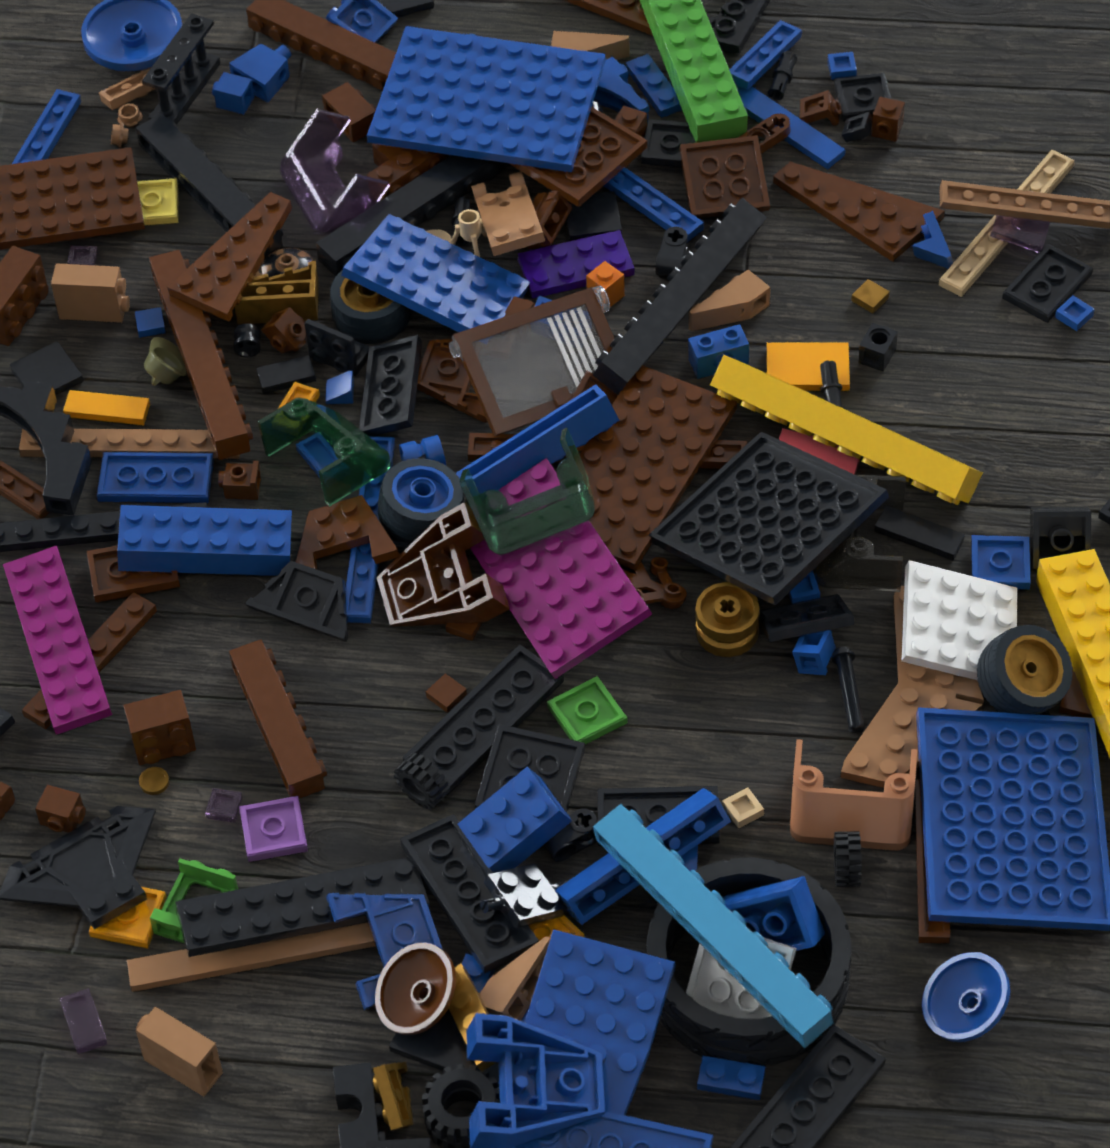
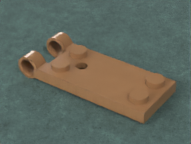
M521 171L509 175L512 187L500 193L487 194L484 182L471 186L493 256L545 241Z

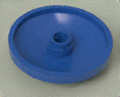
M104 0L88 13L82 24L83 45L90 58L106 68L118 71L147 69L154 65L182 27V20L176 7L167 0Z

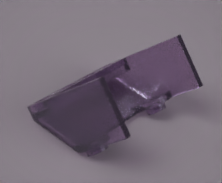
M316 109L283 157L280 172L311 227L316 231L328 232L343 226L377 204L390 184L388 181L356 174L347 188L345 187L335 170L343 156L342 147L337 139L351 119L348 116L321 109Z

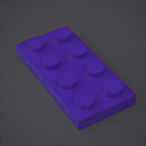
M620 230L518 253V262L524 278L530 282L529 292L532 299L585 287L586 275L604 261L623 273L624 277L635 275V268Z

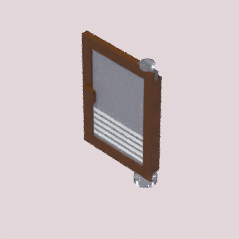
M602 286L591 287L453 334V341L449 343L450 352L454 358H461L494 437L533 424L570 401L585 372L588 370L594 373L598 367L595 363L604 350L609 353L613 349L609 345L615 338L604 315L610 309V302Z

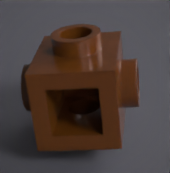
M290 307L276 312L261 329L270 340L271 345L282 354L291 350L296 352L306 343L305 321Z

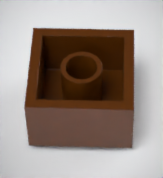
M181 689L123 705L139 766L153 764L173 756H183L188 752L196 750L191 723Z

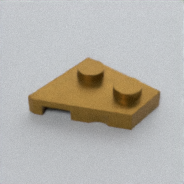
M406 1062L384 1064L373 1068L375 1074L373 1083L377 1093L381 1094L384 1105L382 1107V1114L386 1124L390 1125L391 1130L414 1125L410 1106V1089L408 1087L403 1088L401 1082V1073L408 1072Z

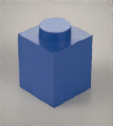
M223 72L219 81L214 83L212 89L216 108L245 114L254 99L252 79Z

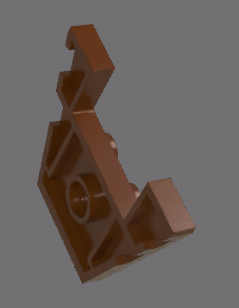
M504 335L505 339H490L486 345L478 341L473 342L472 345L479 361L481 356L509 361L515 344V335ZM455 339L429 340L419 368L417 390L481 422L487 423L477 395L468 393L471 381L463 365V358L457 341Z
M360 495L308 512L296 562L318 570V558L370 543L372 558L375 564L398 558L400 553L364 497Z

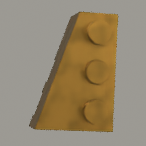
M316 260L308 262V267L293 270L292 267L283 269V274L272 277L264 274L254 277L250 286L245 287L242 292L240 304L235 305L237 325L267 323L276 312L289 307L297 315L301 316L304 321H307V319L312 321L318 320L319 282Z

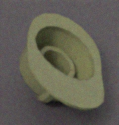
M154 337L150 342L144 368L152 376L151 382L153 386L159 382L171 385L180 376H185V365L176 345L165 338Z

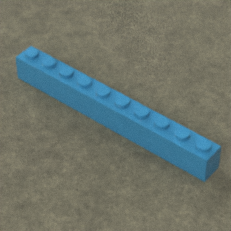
M620 804L595 824L593 829L597 842L804 1048L833 1024L832 1006L828 1000L822 995L817 997L810 990L811 986L801 974L795 975L788 968V962L780 953L776 952L773 954L767 948L768 944L762 935L757 931L752 933L746 927L747 924L744 918L735 910L731 912L725 906L724 899L717 891L713 890L710 892L704 886L705 882L695 870L689 871L683 865L684 861L681 856L673 849L669 851L663 845L662 838L655 830L651 829L648 831L642 825L643 820L634 810L628 811Z

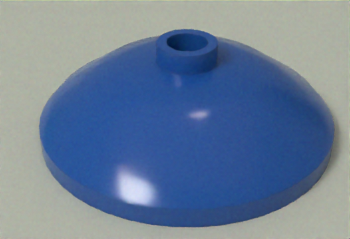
M969 952L950 958L936 969L924 989L922 1011L926 1023L938 1036L953 1042L970 1041L984 1035L998 1023L1007 1008L1010 998L1008 975L994 958L983 953Z

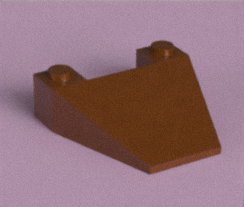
M465 502L440 515L400 554V557L396 558L377 576L389 624L392 627L487 622L510 609L502 584L486 573L473 580L465 550L487 539L488 534L482 515Z

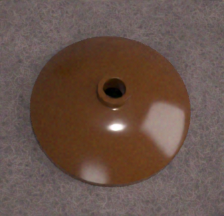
M415 943L398 951L387 962L379 976L375 991L376 1010L384 1025L399 1034L415 1035L430 1029L444 1016L452 1002L456 988V972L449 955L433 944Z

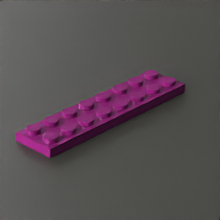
M57 546L3 564L56 735L111 716L112 712Z

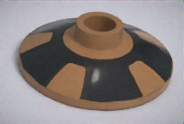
M283 248L272 252L265 258L262 263L261 272L262 275L268 274V277L283 274V269L292 267L293 270L308 267V262L313 261V259L303 250Z

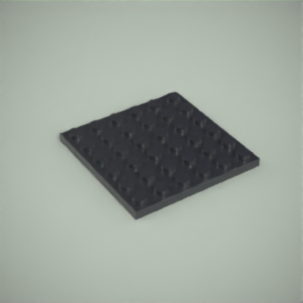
M760 432L657 526L649 536L652 539V544L773 605H777L878 509L889 496L887 489L766 433Z

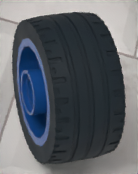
M413 458L399 462L387 471L381 483L378 499L379 520L393 538L411 544L440 515L464 503L463 485L458 475L452 469L438 461Z

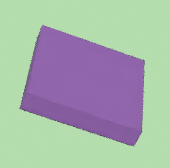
M298 796L239 806L248 862L308 851Z

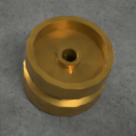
M730 582L714 584L705 589L698 597L695 609L696 636L700 645L706 651L721 657L739 656L750 650L756 643L759 634L760 606L757 597Z

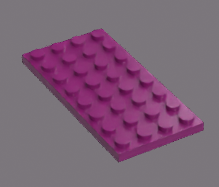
M547 458L472 507L482 515L488 538L471 547V550L487 575L503 585L510 611L554 679L652 615L646 603Z

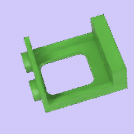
M180 858L178 861L180 874L162 910L154 908L150 916V922L154 934L185 943L176 912L175 901L183 900L192 884H199L221 892L238 890L236 876L225 869L216 870L206 867L199 861H187Z

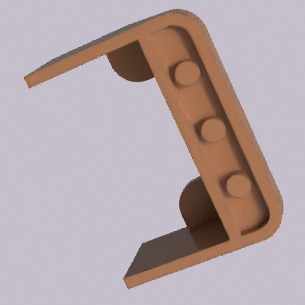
M803 740L796 741L790 815V834L796 841L834 845V832L859 831L861 848L902 850L909 845L912 829L917 749H911L909 774H892L885 781L884 792L823 788V774L816 767L802 765Z

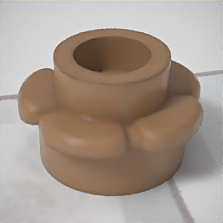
M125 104L118 110L119 117L117 121L120 125L122 122L126 127H134L142 120V113L139 112L138 107L134 104Z
M122 122L121 125L113 124L111 144L118 145V148H120L122 143L127 144L128 128H124V123Z

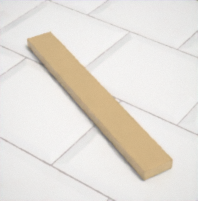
M1051 150L1017 190L1051 194L1074 167V160ZM995 215L939 279V286L962 297L1028 219Z

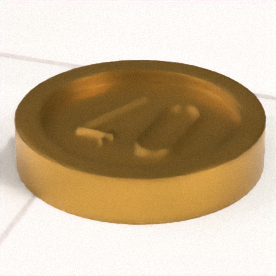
M150 767L144 770L139 777L140 788L149 795H157L164 792L169 785L167 772L160 767Z

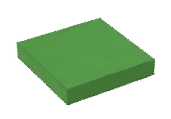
M598 676L547 701V708L569 739L583 742L585 745L627 724V716Z

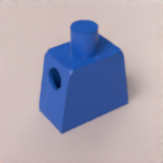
M260 44L230 62V72L233 75L252 79L254 95L268 103L289 78L288 59L291 57V52L284 45L279 46L273 51L267 46Z

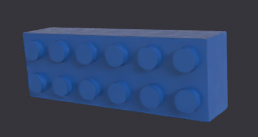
M121 505L117 548L118 571L171 572L177 570V573L278 576L281 569L290 562L292 510Z

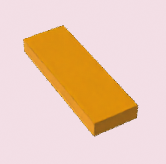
M69 390L63 413L77 419L144 425L150 401L149 398Z

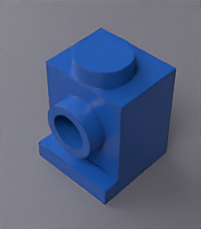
M831 630L799 637L792 651L799 674H827L828 662L836 648Z

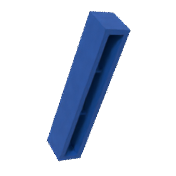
M595 384L456 472V475L461 480L468 499L475 506L547 458L550 464L560 461L566 454L577 447L585 445L597 434L609 430L613 424L620 420L607 395Z

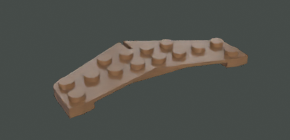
M897 585L893 600L898 684L845 758L841 770V778L882 788H884L885 781L890 775L896 773L909 774L911 749H917L916 769L919 767L916 722L918 707L982 711L984 703L977 680L901 661L904 586Z

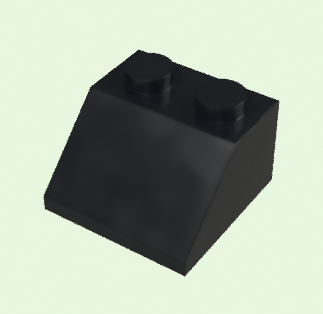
M1030 507V542L1033 569H1038L1039 559L1091 550V510L1088 507Z

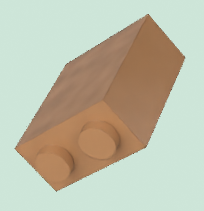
M75 264L55 265L51 286L59 319L123 322L124 313L129 311L130 298L125 295L126 279L122 278L120 267Z
M154 1007L149 1015H144L140 1019L136 1033L144 1060L204 1097L223 1074L216 1043L157 1007Z

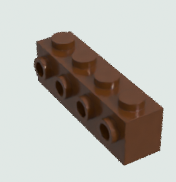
M406 148L367 174L369 196L378 203L451 155Z

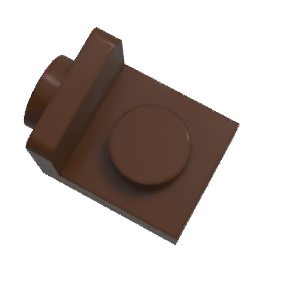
M829 90L800 99V119L804 122L811 123L828 117L833 126L839 124L841 105L837 99L833 98Z

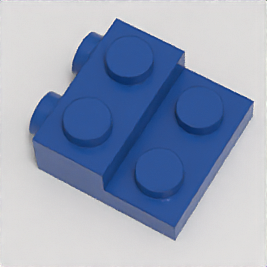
M342 0L341 6L338 9L336 7L332 8L326 16V20L377 43L396 24L398 17L376 0Z

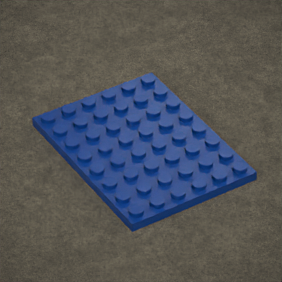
M406 26L367 134V142L572 172L605 65V54Z
M918 707L916 722L929 921L1110 931V869L1095 718Z

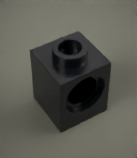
M872 323L859 345L858 363L884 372L896 351L898 331Z

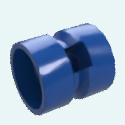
M438 435L422 438L419 444L415 441L399 444L402 461L422 456L424 459L435 460L446 466L444 451Z

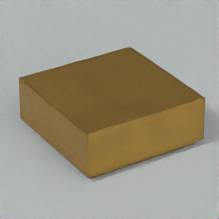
M867 279L852 294L851 301L874 313L889 298L890 291Z

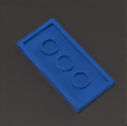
M103 452L97 500L98 502L209 503L214 455L213 453Z

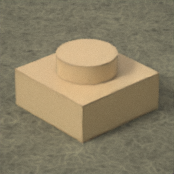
M748 787L722 801L723 808L738 829L764 816V808Z

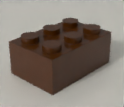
M15 246L10 248L0 262V344L10 346L13 340L20 335L22 327L28 319L33 317L35 309L41 300L47 297L49 291L41 256Z

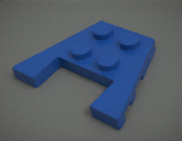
M330 893L326 896L335 923L366 914L383 967L398 951L411 944L430 943L443 950L424 895H366V893L343 895ZM380 974L356 982L364 1010L375 1005V991Z

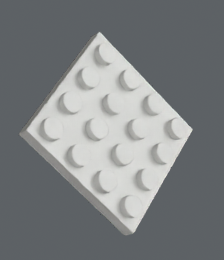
M909 560L905 566L901 661L977 680V663L984 648L1003 632L1017 627V588Z

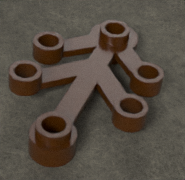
M662 557L653 558L650 566L651 573L657 576L660 583L650 579L642 562H640L636 570H633L634 573L622 569L646 604L660 602L666 608L676 609L681 607L686 600V590L679 584L672 582L667 572L668 561ZM641 590H648L650 592L643 594Z

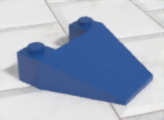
M480 1013L474 1015L466 1031L467 1060L499 1062L500 1103L478 1102L469 1118L470 1148H512L605 1113L601 1052L509 1016Z

